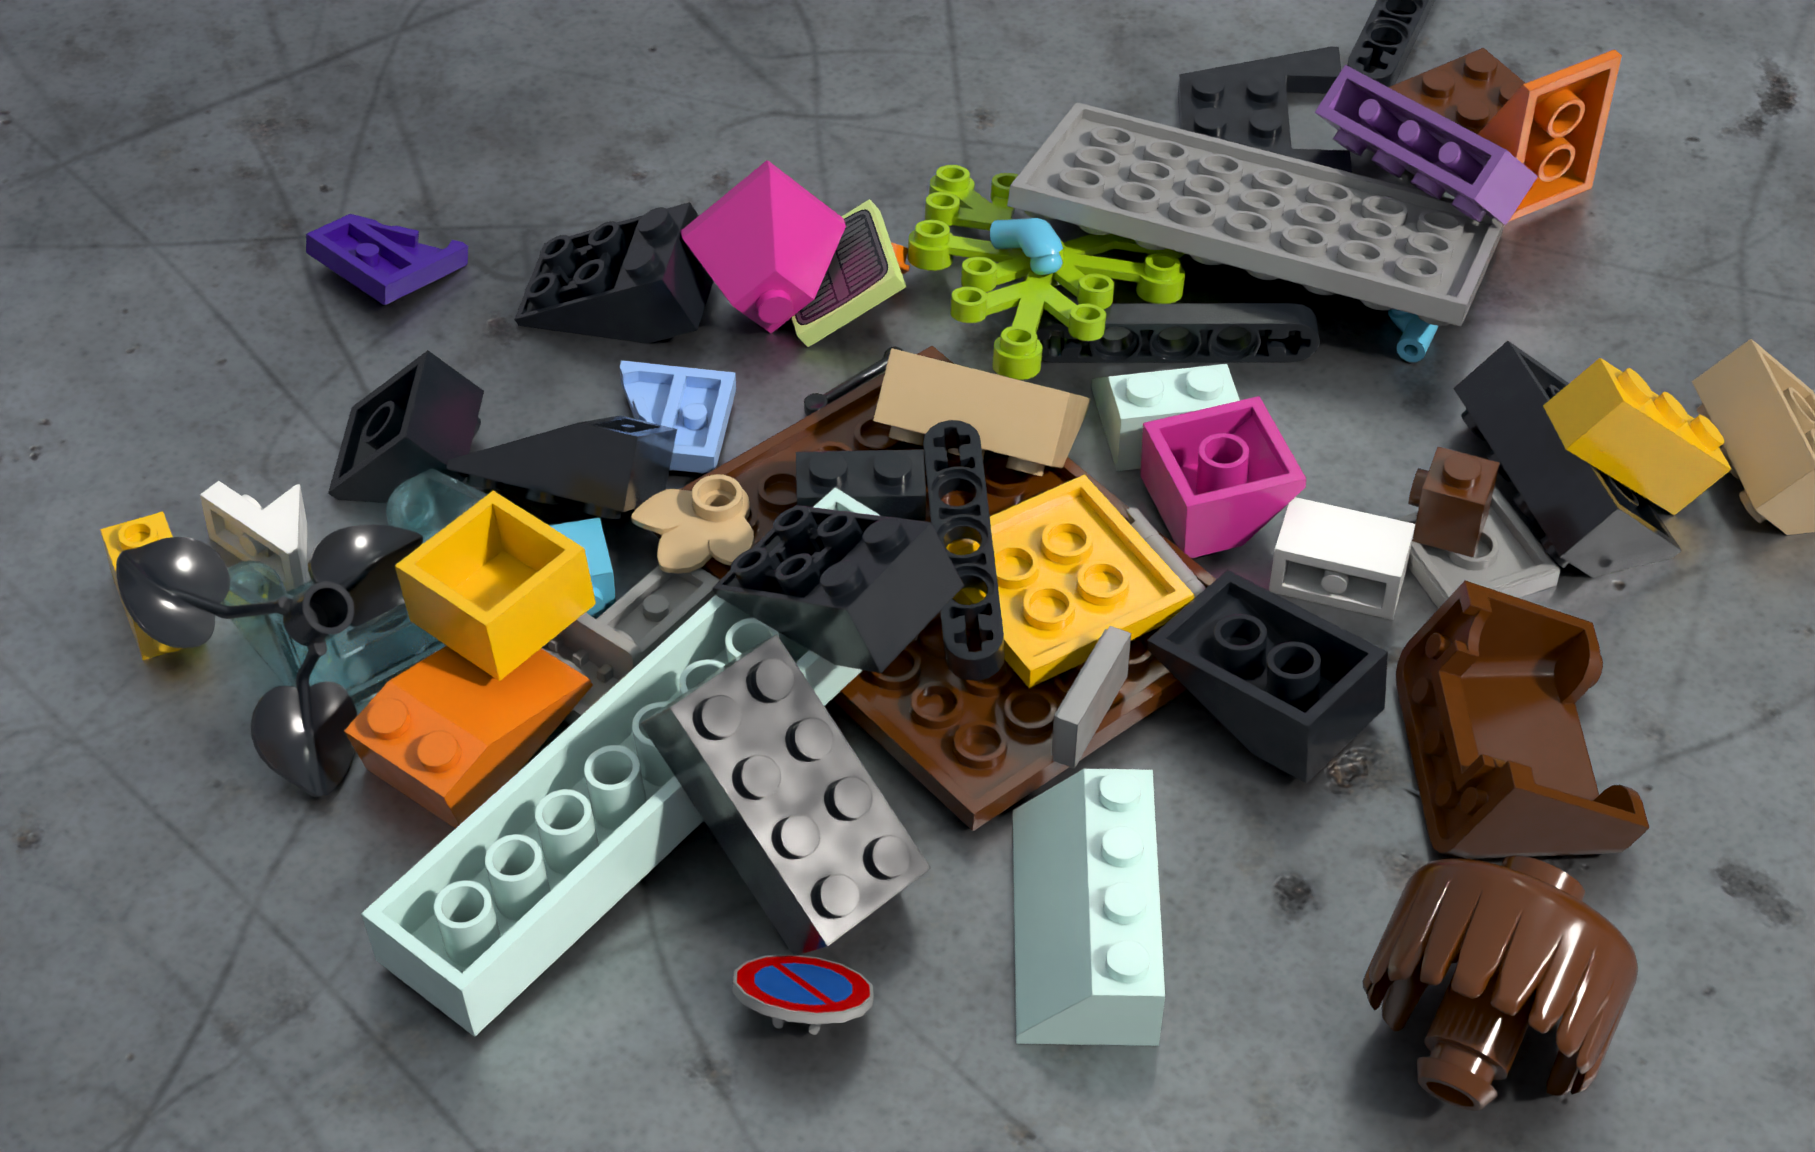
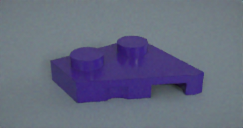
M348 214L306 234V253L383 305H387L468 265V245L463 242L452 240L447 248L444 249L418 243L419 231L401 226L383 225L376 220L354 214Z

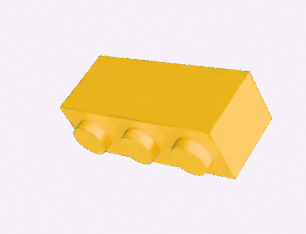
M1602 358L1597 359L1543 405L1566 450L1673 515H1676L1732 470L1719 448L1724 444V438L1708 418L1701 414L1693 418L1687 414L1683 406L1668 392L1664 391L1660 395L1654 393L1643 378L1634 370L1627 368L1622 372Z

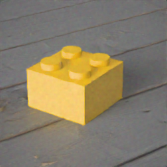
M495 491L490 492L395 565L410 621L498 681H501L596 604L585 548Z

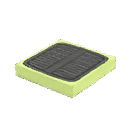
M870 199L842 216L846 228L816 297L802 310L792 316L796 334L807 347L820 341L906 287L881 212Z

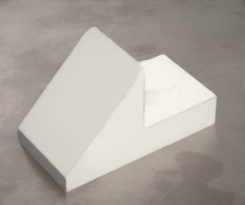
M220 481L200 494L208 535L211 540L292 595L297 596L306 590L307 519L300 484L293 486L264 509L251 496L246 494L241 496Z

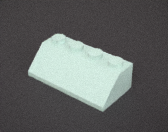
M1082 769L1013 810L1016 1044L1159 1046L1165 1002L1153 770Z

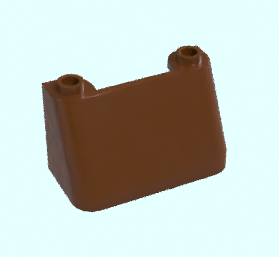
M1464 580L1402 650L1397 663L1396 686L1429 839L1433 848L1439 853L1460 859L1504 858L1513 855L1529 857L1621 853L1649 829L1643 802L1638 792L1623 785H1612L1599 795L1575 705L1588 689L1597 683L1603 669V659L1600 655V647L1592 622Z

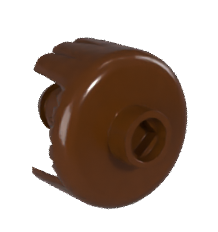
M1518 855L1506 857L1501 866L1471 859H1442L1429 862L1418 868L1407 881L1369 964L1362 984L1371 1007L1377 1010L1382 1003L1381 1009L1384 1021L1393 1031L1397 1032L1404 1028L1428 985H1438L1441 983L1451 964L1457 963L1455 972L1424 1040L1431 1054L1429 1057L1417 1059L1418 1083L1434 1097L1465 1110L1480 1111L1497 1097V1092L1491 1086L1493 1080H1503L1507 1077L1528 1026L1530 1025L1540 1033H1547L1562 1014L1563 1017L1556 1033V1043L1559 1050L1547 1081V1093L1561 1096L1568 1094L1570 1091L1573 1095L1585 1091L1596 1079L1636 984L1638 964L1635 952L1627 939L1607 918L1582 902L1585 895L1584 888L1576 879L1563 870L1541 860Z

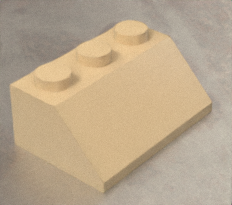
M1750 339L1692 381L1703 403L1697 407V412L1699 415L1701 414L1708 418L1723 436L1724 444L1720 450L1732 469L1729 472L1742 482L1744 490L1739 493V498L1749 514L1759 523L1767 519L1786 535L1815 532V393L1755 341Z
M891 348L873 421L891 425L890 438L922 446L924 436L932 426L948 420L963 421L971 424L978 431L983 459L986 450L1009 455L1007 468L1042 476L1045 465L1063 468L1087 414L1091 398ZM951 448L947 450L948 453L960 456L958 449Z

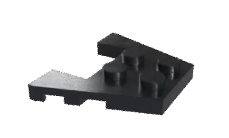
M1330 46L1179 74L1178 104L1180 129L1352 173L1350 150L1293 149L1291 147L1287 93L1327 94L1341 72L1339 47Z

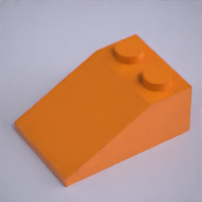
M1615 49L1523 84L1479 132V136L1509 151L1538 176L1508 222L1592 189L1622 55Z
M445 646L389 680L344 732L368 771L456 829L522 769L591 689L593 684L588 677L542 648L501 681H498L448 646Z

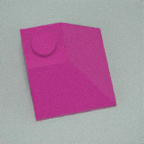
M766 160L683 228L681 235L682 239L730 304L769 333H773L815 299L846 228L844 218Z

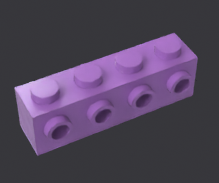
M1347 65L1343 67L1315 111L1318 116L1337 130L1333 140L1360 157L1365 149H1368L1375 153L1371 161L1398 178L1401 177L1405 170L1415 175L1411 183L1435 199L1440 200L1444 192L1455 197L1451 203L1453 207L1479 223L1485 215H1488L1506 225L1538 177L1506 149Z

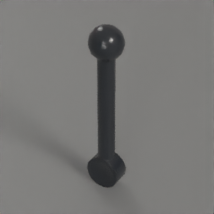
M896 346L889 347L884 352L881 360L825 394L812 393L804 399L805 414L807 416L811 415L884 372L891 348L904 350Z

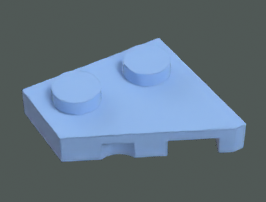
M621 360V385L634 418L677 429L669 470L707 474L716 469L736 392V373Z

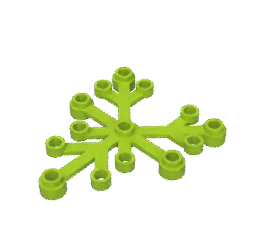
M958 165L939 167L936 175L930 179L929 195L926 197L925 220L917 223L915 230L909 234L907 259L916 268L929 271L942 270L952 265L954 256L968 257L962 263V287L955 289L951 296L950 314L955 320L962 323H977L984 320L987 315L1018 306L1012 326L1005 328L1001 332V336L994 342L992 360L993 370L997 374L1017 380L1032 378L1040 372L1042 344L1037 339L1036 332L1043 309L1066 325L1070 335L1074 338L1094 341L1104 335L1106 321L1104 309L1110 307L1113 302L1114 281L1111 278L1137 282L1136 292L1138 296L1145 301L1155 304L1174 303L1180 300L1183 294L1185 271L1180 266L1178 258L1182 257L1185 253L1167 248L1162 250L1146 249L1139 246L1133 239L1111 233L1108 235L1089 234L1064 243L1061 241L1063 249L1059 251L1063 264L1057 272L1046 275H1038L1031 270V259L1025 255L1022 248L995 249L991 241L953 236L950 233L949 226L952 225L990 231L991 224L994 221L1012 219L1015 208L1009 207L1007 204L1010 185L1018 176L1014 173H1000L993 176L990 194L992 203H990L974 190L975 183L970 178V172L966 168ZM1111 249L1150 254L1146 257L1144 263L1092 256ZM1019 278H1023L1025 280L1023 282L992 291L996 287V285H1000ZM1062 285L1077 297L1079 305H1076L1054 287Z

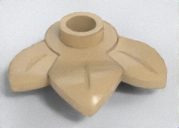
M726 475L706 476L694 485L692 491L666 489L643 502L631 515L632 523L662 535L658 544L657 559L660 569L668 573H690L703 567L711 557L731 566L732 562L740 554L752 549L754 542V531L747 522L750 512L749 497L737 480Z

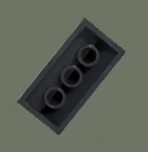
M1507 341L1453 388L1466 407V410L1461 414L1463 421L1477 437L1487 441L1492 451L1487 454L1488 460L1499 462L1498 473L1508 482L1514 483L1519 491L1513 496L1516 505L1530 521L1541 526L1546 535L1540 542L1548 555L1558 565L1566 568L1572 564L1594 578L1669 560L1682 551L1647 498L1565 449L1543 407L1545 403L1569 384L1564 379Z

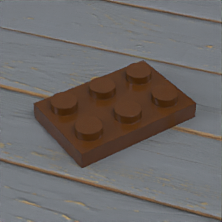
M1481 48L1392 85L1389 88L1478 135L1525 82L1485 48Z

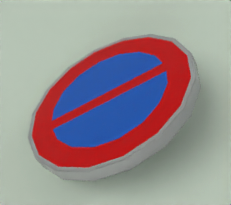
M793 954L762 956L745 961L733 973L732 993L745 1006L763 1015L772 1017L775 1028H782L785 1021L810 1024L809 1033L816 1035L819 1033L822 1024L843 1023L861 1017L873 1005V985L863 974L841 963L819 957Z

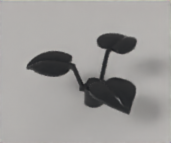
M374 524L350 526L336 530L318 542L312 551L308 562V572L314 585L292 599L283 596L276 601L237 606L220 604L230 590V575L227 566L219 553L212 547L199 540L187 537L163 538L141 547L124 550L116 561L117 582L125 607L137 625L151 638L170 647L194 648L206 643L213 634L215 616L223 619H234L275 613L283 615V623L287 633L297 643L308 646V653L296 675V688L285 685L277 686L260 698L252 713L251 737L257 753L270 769L311 796L325 797L339 785L350 767L355 749L344 730L357 717V711L352 698L343 686L336 682L324 681L309 687L310 675L319 658L327 652L326 641L344 631L349 625L361 630H380L398 621L405 613L407 608L395 565L422 545L423 536L417 532L399 527Z

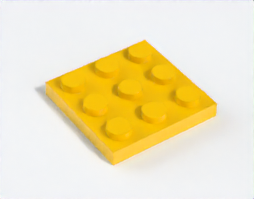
M1082 475L990 516L1004 633V659L1029 688L1086 662L1102 633L1109 626L1130 632L1131 640L1165 625L1194 599V594L1086 475ZM962 538L948 544L946 549L956 555H967L978 550L980 545L974 540ZM964 588L953 598L962 605H972L983 600L986 594L976 588Z

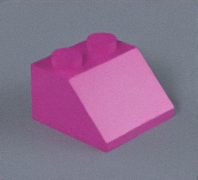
M1260 396L1143 423L1140 476L1176 546L1190 558L1243 546L1306 488V477Z

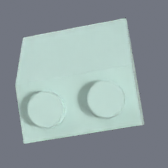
M1227 364L1095 378L1091 381V389L1116 471L1141 469L1143 423L1240 401Z

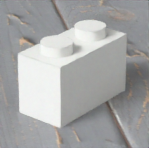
M1295 497L1288 504L1275 546L1269 591L1275 594L1393 620L1408 565L1415 524Z

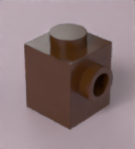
M1437 447L1429 471L1418 468L1411 487L1408 504L1419 507L1412 541L1474 558L1489 514L1499 462Z

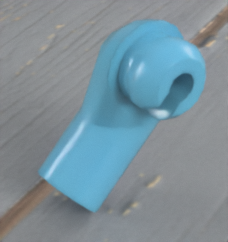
M1039 218L996 220L991 224L990 239L995 249L1022 248L1025 255L1031 259V270L1038 275L1055 273L1061 268L1063 262L1059 251L1063 249L1062 243L1047 221Z
M1397 309L1388 310V315L1392 322L1403 333L1397 344V353L1405 361H1421L1432 342L1438 326L1424 322L1416 314Z

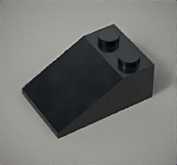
M1230 570L1225 571L1147 640V650L1252 754L1305 783H1308L1385 709L1387 651Z

